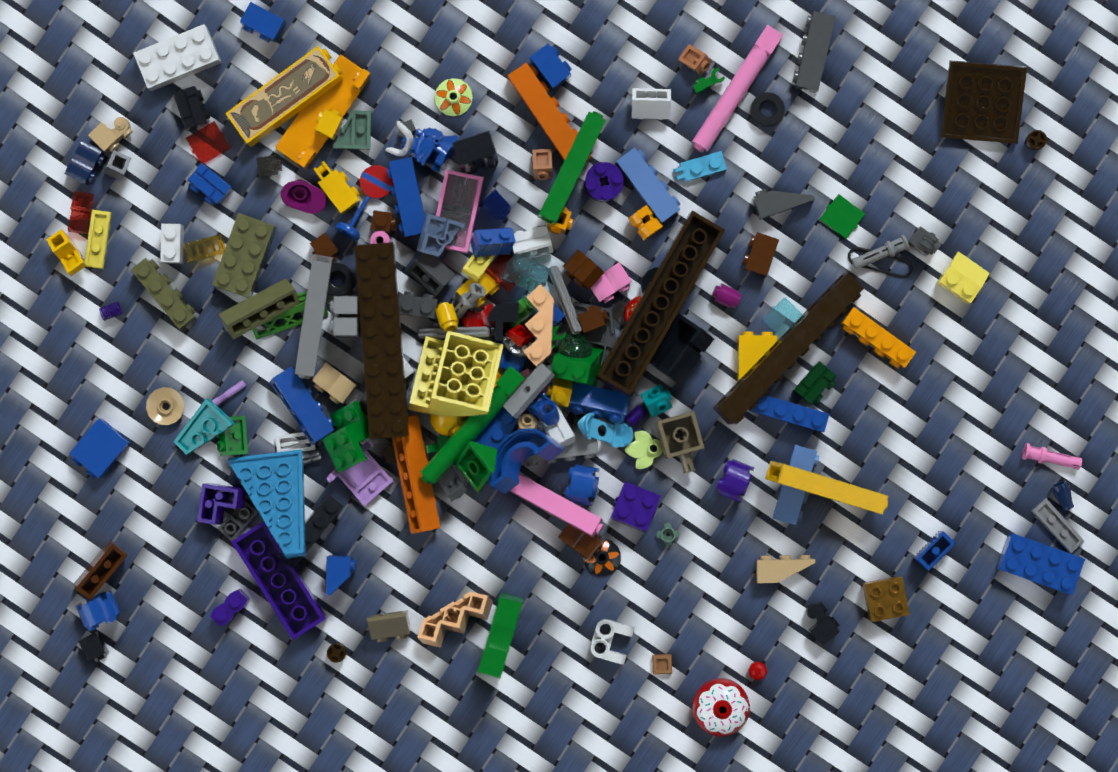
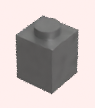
M113 150L102 173L121 180L125 175L131 157Z

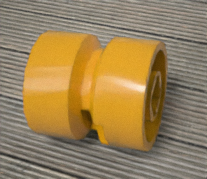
M648 204L628 218L632 226L638 228L637 233L643 241L663 227L659 219L653 217L654 213Z

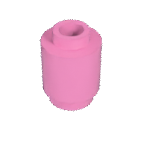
M383 231L373 233L370 239L371 244H377L376 240L378 237L383 238V243L391 242L390 237Z

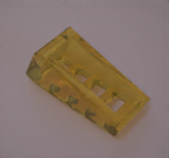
M222 234L187 242L183 245L188 264L221 255L225 250ZM215 240H217V244L219 247V250L217 251L215 249L213 242ZM206 243H209L211 248V252L209 253L207 250ZM198 245H202L204 254H200ZM192 247H194L196 256L192 255Z

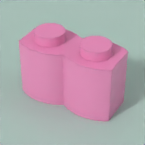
M619 262L606 270L591 287V290L599 302L604 301L606 303L614 298L613 294L618 290L622 293L630 288L629 283L632 281Z

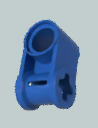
M542 391L526 408L546 425H555L560 419L556 404Z

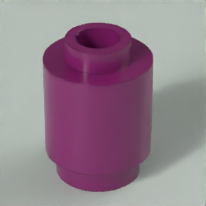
M721 283L720 286H715L712 296L714 297L713 301L728 308H736L742 294Z

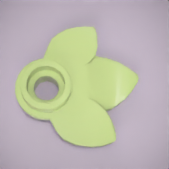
M636 431L634 433L636 441L629 444L625 448V452L629 456L637 458L636 469H645L652 465L654 458L662 454V447L660 441L652 439L648 432ZM651 445L657 446L656 452L650 451Z

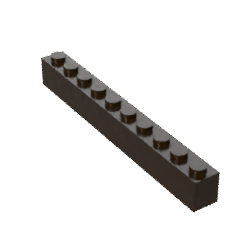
M849 272L842 273L716 403L713 409L727 424H738L744 418L743 414L747 410H752L757 405V399L760 396L764 397L771 390L769 387L783 378V372L786 369L790 370L797 363L795 360L809 351V345L812 342L816 343L823 336L821 333L835 324V318L838 315L842 316L848 310L847 306L861 297L860 293L864 288Z

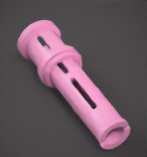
M1026 443L1023 448V460L1032 459L1041 464L1048 462L1080 470L1082 465V458L1048 451L1043 446L1039 448Z

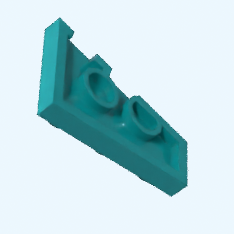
M208 398L204 400L173 442L186 455L191 454L236 423Z

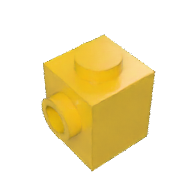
M332 108L330 111L325 109L323 113L320 112L316 119L318 124L315 130L334 140L344 122V119L340 117L342 113Z
M553 378L552 385H548L546 396H549V399L556 405L568 407L573 390L572 381Z

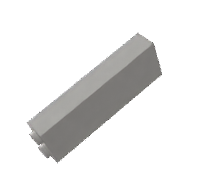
M313 254L295 367V374H298L300 378L309 379L310 376L314 377L332 264V257Z

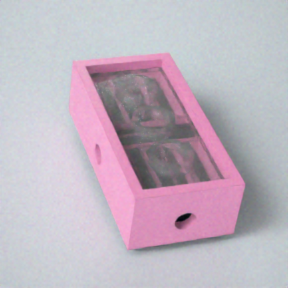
M446 169L436 216L465 223L463 229L456 233L453 237L454 239L444 249L465 254L469 253L470 240L474 230L484 177Z

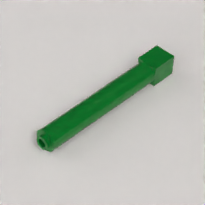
M512 366L505 371L495 383L496 387L493 389L488 414L469 416L421 470V478L427 484H436L459 458L467 444L476 439L526 378Z

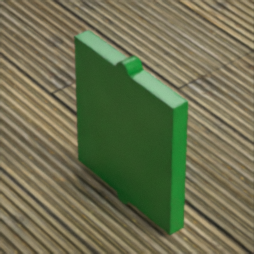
M838 194L833 202L827 205V210L820 220L847 239L854 228L858 227L857 224L865 213Z

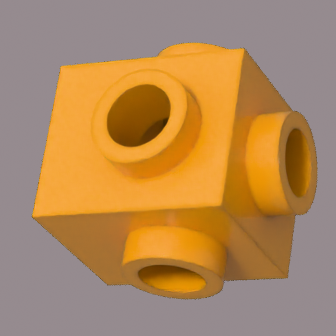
M564 207L558 218L562 221V224L556 223L552 225L547 223V228L550 229L551 233L560 235V233L565 234L566 229L570 230L573 219L570 218L572 212L568 211V208Z

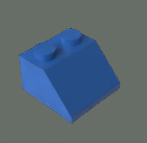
M353 555L327 556L326 595L333 594L356 571L357 563L356 560H353Z

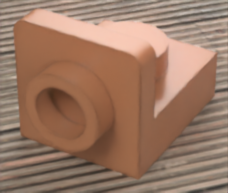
M688 44L678 58L682 64L694 70L699 76L708 71L712 62L705 53Z
M532 150L534 179L546 180L553 178L552 150Z

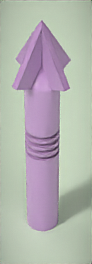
M242 380L212 401L218 406L245 388L246 384Z

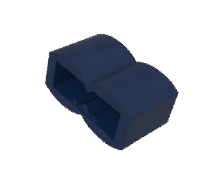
M82 140L64 174L84 185L92 183L97 175L95 173L96 168L102 166L105 161V152Z

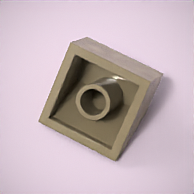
M408 610L370 615L367 618L371 639H376L377 642L388 641V637L394 636L396 640L405 639L411 633Z

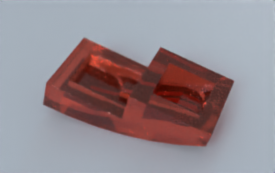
M74 191L68 232L88 234L93 194Z

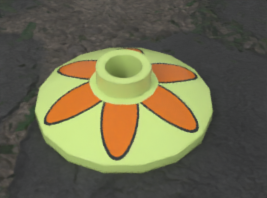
M455 78L445 80L436 89V106L445 115L460 116L467 112L472 104V91L468 84L462 80ZM452 93L457 95L455 100L450 99Z

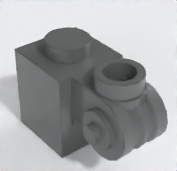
M921 226L916 229L908 240L909 245L924 256H927L929 253L931 255L935 254L941 246L935 234L929 233Z

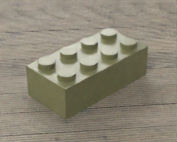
M238 213L212 285L250 298L253 295L277 227Z

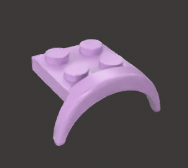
M370 441L360 446L367 460L341 473H338L335 468L327 477V480L332 482L338 476L364 506L394 481L367 451L373 446Z

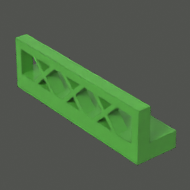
M307 291L297 294L300 304L261 324L268 326L266 330L258 332L257 328L252 329L255 338L259 339L301 325L303 316L298 319L293 316L298 312L304 314ZM325 305L323 317L329 315V314H328V310H327V308H326V305ZM282 318L286 320L284 324H275L277 319Z

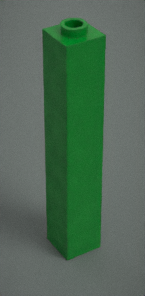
M593 111L592 113L588 112L537 216L538 218L552 225L556 224L606 121L600 113Z

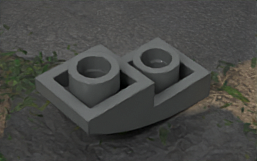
M245 499L244 508L235 509L218 530L229 540L233 541L259 512L256 507Z

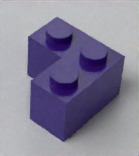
M202 483L197 522L214 525L222 524L225 507L234 509L244 508L245 489L215 483Z

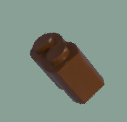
M578 249L562 266L566 270L564 274L571 280L575 278L574 282L579 287L583 288L585 286L587 289H590L605 273Z
M567 524L558 536L560 540L588 561L592 559L603 544L600 540L602 538L601 535L596 534L593 538L570 524Z

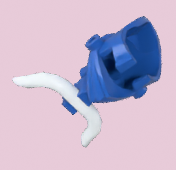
M397 121L399 130L405 135L401 141L402 150L388 147L385 151L398 157L414 153V158L421 165L424 166L430 163L433 165L431 169L439 172L440 167L453 153L452 143L458 141V136H444L442 131L429 127L423 129V131L418 128L414 135L419 138H414L411 131L400 121Z

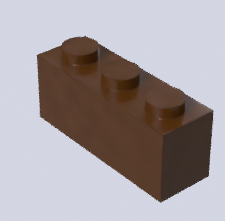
M110 539L74 582L75 589L91 600L127 557L126 551Z

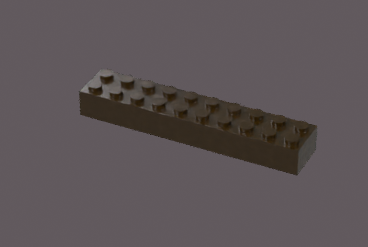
M693 210L688 214L595 375V379L626 397L632 394L725 229Z
M393 242L354 245L369 437L371 440L410 437L395 246Z

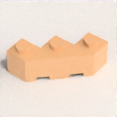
M541 284L527 296V299L539 312L525 326L533 333L537 340L523 351L536 367L552 355L555 300Z
M468 592L463 595V598L456 602H451L441 608L436 614L424 618L417 638L423 644L441 648L446 630L464 634L470 616L488 620L493 601L487 595Z

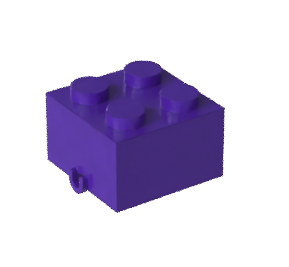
M624 482L619 496L615 498V506L610 519L646 533L651 520L654 518L655 509L661 495Z

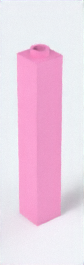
M519 473L520 483L509 492L593 538L596 534H600L604 526L602 524L603 520L600 517Z

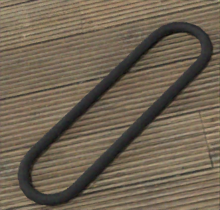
M854 247L848 253V260L851 264H853L851 260V253L854 250H861L865 252H870L872 250L861 247ZM896 256L887 257L908 263L910 266L908 274L900 275L870 266L862 267L901 278L910 276L913 271L912 263L909 260Z

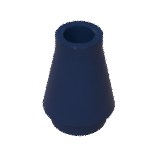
M1060 481L1052 485V493L1063 510L1072 509L1074 504L1070 485L1066 481Z

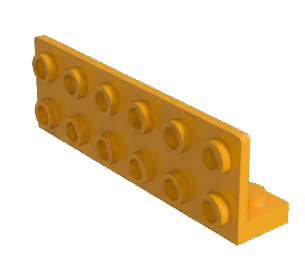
M339 55L334 62L343 72L340 74L343 81L300 111L275 146L278 151L304 169L309 167L328 139V137L315 130L318 124L316 119L320 112L323 113L325 109L330 111L332 108L342 113L340 117L343 118L372 77L370 72L361 69L343 55Z

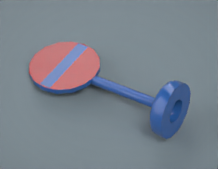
M373 165L361 173L359 179L360 188L366 196L349 225L344 222H338L335 226L339 233L351 240L358 241L360 238L359 231L353 226L369 199H380L391 192V186L394 185L393 179L388 177L387 169L383 166Z

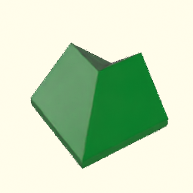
M471 441L467 444L455 464L476 492L479 493L495 471L497 449Z

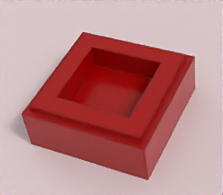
M521 324L509 330L506 335L519 347L529 343L534 337Z

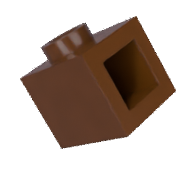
M373 210L371 231H383L391 234V230H395L396 218H394L393 213Z
M326 232L310 243L314 249L312 254L332 257V262L338 258L337 254L340 252Z
M599 306L587 307L584 309L585 312L577 315L585 334H590L608 326V314L606 310H602Z

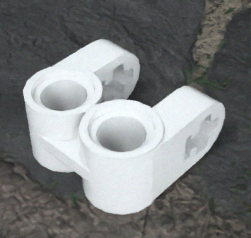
M609 619L600 620L596 625L590 646L592 654L597 658L624 665L627 655L610 650L614 633L632 637L635 627ZM608 624L611 627V631L608 634H602L600 632L601 625ZM599 642L606 646L605 650L601 653L596 652L594 649L595 645Z

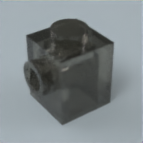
M276 155L257 158L258 174L261 179L280 177L282 162L278 160Z

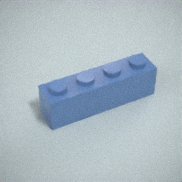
M634 147L619 158L616 164L646 205L648 204L655 217L661 223H664L680 211L679 205L681 204L675 196L671 197L667 192L669 190L667 184L663 180L659 181L656 177L658 173L652 165L648 166L644 161L647 159L640 149L637 151Z
M793 445L788 465L812 472L813 466L816 467L819 461L818 451ZM782 485L772 518L796 525L802 519L803 511H800L802 503L806 504L809 493Z

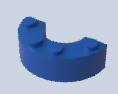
M524 428L513 432L497 448L495 471L490 477L491 487L506 494L520 483L519 471L527 458L538 455L547 461H551L564 451L562 446L555 439L537 429Z

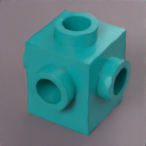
M661 384L640 394L652 418L673 408L670 402L673 398L669 390H664Z

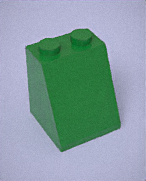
M567 342L553 358L551 372L555 375L554 378L597 387L598 380L594 377L601 367L604 349Z

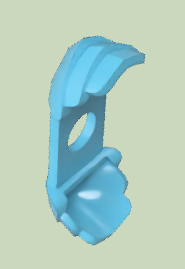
M594 413L586 414L578 422L580 431L590 440L594 438L610 443L615 448L625 447L631 444L633 440V429L628 427L627 424L619 422L613 425L594 419ZM600 425L605 428L604 436H600L598 433Z

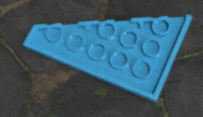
M302 449L228 458L231 468L285 557L306 556L304 461Z

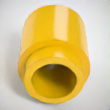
M448 302L439 304L435 309L440 328L444 332L456 330L459 321L453 304Z

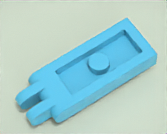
M722 151L679 163L680 167L673 169V172H682V175L675 177L676 181L684 179V182L725 171L727 168Z

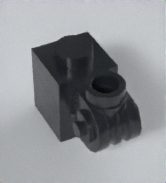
M820 601L818 604L808 605L806 614L809 618L817 619L816 624L808 630L819 644L823 646L840 632L837 628L840 625L834 617L829 618L825 612L828 610Z

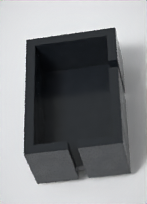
M678 314L649 364L680 385L701 358L700 353H704L714 338L701 327Z

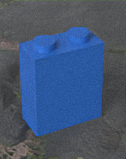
M98 418L69 454L73 456L71 460L74 463L87 468L86 472L94 479L96 477L102 478L131 442L104 419Z

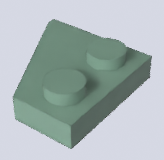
M352 110L338 139L333 145V149L371 150L372 112Z

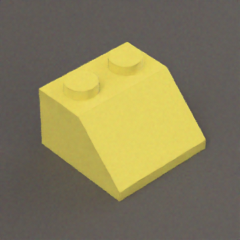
M958 251L936 283L968 305L972 303L981 290L989 272Z

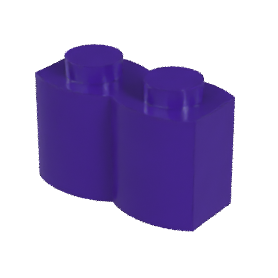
M242 589L233 591L227 596L223 604H220L212 611L210 617L219 626H223L234 618L236 612L247 606L250 598Z

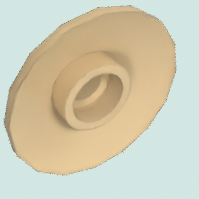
M162 387L154 390L149 395L146 402V410L148 416L155 423L170 425L181 418L184 412V401L176 390ZM164 403L170 405L168 410L163 408Z

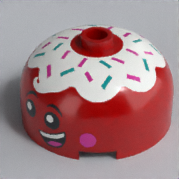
M714 678L703 683L696 691L692 701V713L699 727L706 733L725 737L735 734L746 724L750 714V702L746 692L739 684L727 678ZM721 706L726 707L724 713L719 712Z

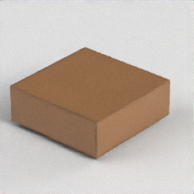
M672 654L652 655L653 674H672Z

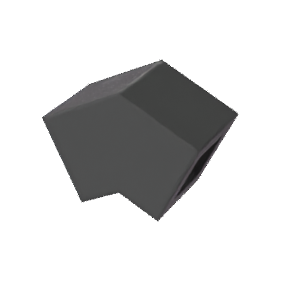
M412 119L402 123L411 133L416 132ZM399 130L398 137L403 138L405 135Z

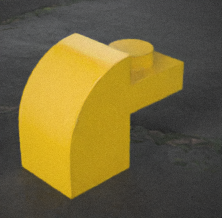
M63 229L46 239L53 253L60 259L70 276H73L87 266L79 249Z

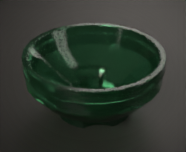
M568 334L559 341L557 351L571 358H586L592 355V345L581 334Z

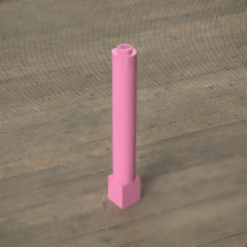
M769 25L765 27L692 140L694 143L693 147L701 153L709 151L782 39L783 34Z

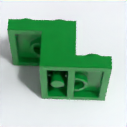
M358 400L330 414L337 431L322 439L338 473L344 472L367 460L359 443L369 438V425Z

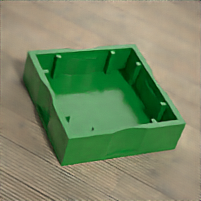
M501 592L479 665V673L501 678L524 598Z

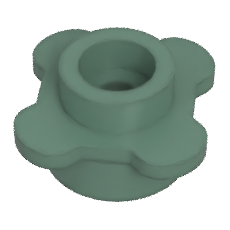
M670 523L664 524V528L657 532V538L662 539L666 546H671L672 541L680 535L679 531L674 530Z

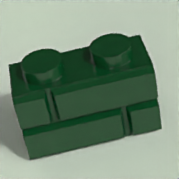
M818 361L793 391L809 405L813 403L817 405L824 397L822 392L826 388L830 390L836 383L834 379L837 376L822 362Z

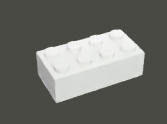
M205 24L133 53L146 86L150 91L222 63Z

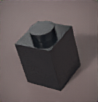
M99 631L78 641L88 662L94 659L96 663L106 658L104 654L109 652Z

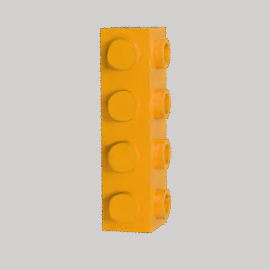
M855 307L850 309L840 323L844 326L843 330L850 335L853 333L859 337L858 340L862 344L875 348L874 352L882 358L886 356L890 359L889 363L898 369L900 367L905 368L916 353V351Z

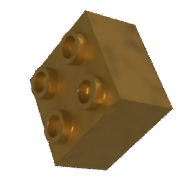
M902 576L862 583L869 621L875 622L910 615Z

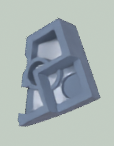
M426 213L417 251L439 257L444 251V247L451 243L454 239L453 237L460 229H463L465 223Z

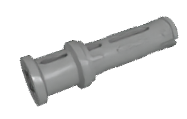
M903 234L900 238L891 242L886 241L884 246L851 260L854 268L858 270L887 256L894 257L895 254L901 251H908L910 246Z
M472 283L468 292L461 295V301L454 308L458 321L469 308H474L477 305L479 298L485 296L486 291L479 283Z

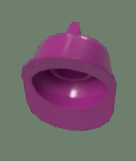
M295 180L288 182L281 190L283 203L293 209L315 214L322 211L326 205L324 193L319 188L310 185L307 181Z

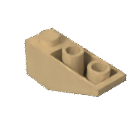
M768 555L760 556V559H756V583H778L813 565L815 559L810 558V555H799V559H791V555H779L780 559H772V556Z

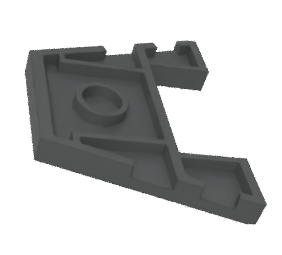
M579 302L573 303L577 315L585 312V308L593 306ZM600 307L602 310H606L608 314V326L590 334H585L582 331L580 334L573 335L565 317L557 335L562 336L564 332L568 335L564 340L556 341L557 343L554 345L556 348L551 356H555L566 344L567 339L604 346L602 365L616 341L613 310Z

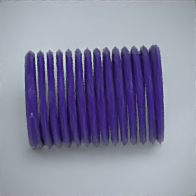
M117 301L99 308L104 321L122 314Z
M637 405L625 416V419L629 423L632 421V424L635 426L640 422V413L643 411L645 416L647 413L640 405Z

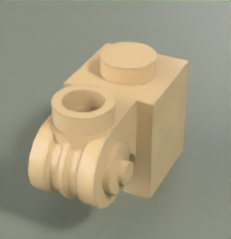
M124 117L115 119L114 129H109L101 122L88 135L107 154L116 150L121 139L128 138L133 132L130 128V122Z

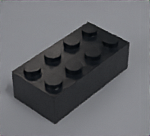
M490 131L452 143L462 173L473 174L478 172V168L485 167V169L496 166L495 163L499 162Z

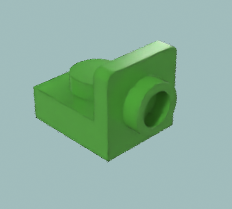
M526 297L517 301L519 302V322H508L512 328L521 324L536 312L534 306Z

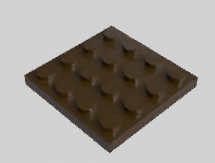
M949 60L941 138L1018 144L1027 67Z

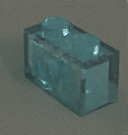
M516 253L507 262L503 279L532 292L540 284L543 287L546 285L550 268Z

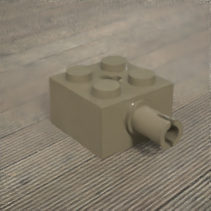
M692 411L654 422L664 458L680 457L684 474L689 473V471H696L691 458L692 451L705 447L695 412ZM678 431L679 433L683 432L681 440L675 436Z

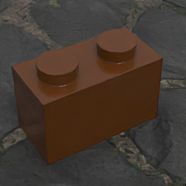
M759 232L755 236H751L748 245L751 247L749 254H745L742 263L745 265L744 270L766 277L779 239Z

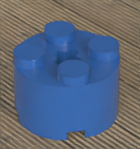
M578 464L575 467H570L569 478L571 483L570 486L566 487L565 497L569 498V501L573 503L593 506L594 503L590 501L591 498L595 499L599 477L595 475L596 472L599 473V468Z
M112 591L95 595L91 600L86 599V604L82 605V603H79L75 606L84 627L88 631L98 628L99 624L104 621L106 624L111 623L117 619L116 617L120 616V609Z

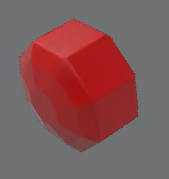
M759 661L751 663L748 668L750 677L757 681L764 679L768 672L765 664Z

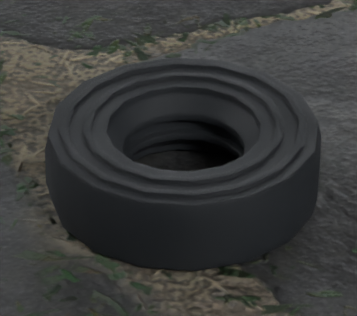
M762 93L751 104L752 118L761 126H775L782 120L785 113L784 102L774 93ZM766 102L772 103L775 106V113L770 117L762 115L760 110L762 104Z
M332 263L327 294L333 297L345 296L354 286V274L345 264ZM332 274H343L345 282L341 287L331 285L330 277Z

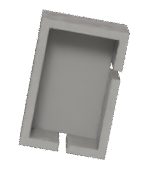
M334 296V301H330V312L334 313V320H330V332L334 333V336L338 338H361L358 297Z

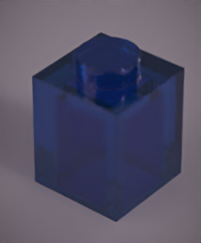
M496 189L481 202L496 220L499 218L503 220L511 213L509 211L511 206Z

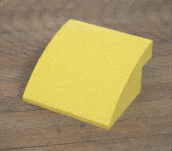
M448 330L445 340L426 336L408 410L443 416L488 414L504 344Z

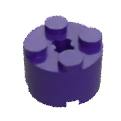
M599 162L593 165L586 174V191L595 201H612L622 191L623 175L614 164ZM605 178L608 179L607 183L609 185H604L602 187L601 182L599 180H604Z
M732 459V461L727 460L723 470L726 475L724 479L720 478L716 488L720 491L719 495L741 503L742 499L739 497L740 495H745L752 478L749 472L750 470L754 472L755 467Z

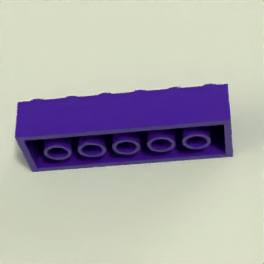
M264 521L231 541L292 640L327 619L326 614L297 568L293 567L291 569L277 557L281 552V548Z

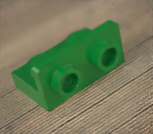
M245 416L229 417L236 424L218 435L217 450L220 452V456L248 454Z

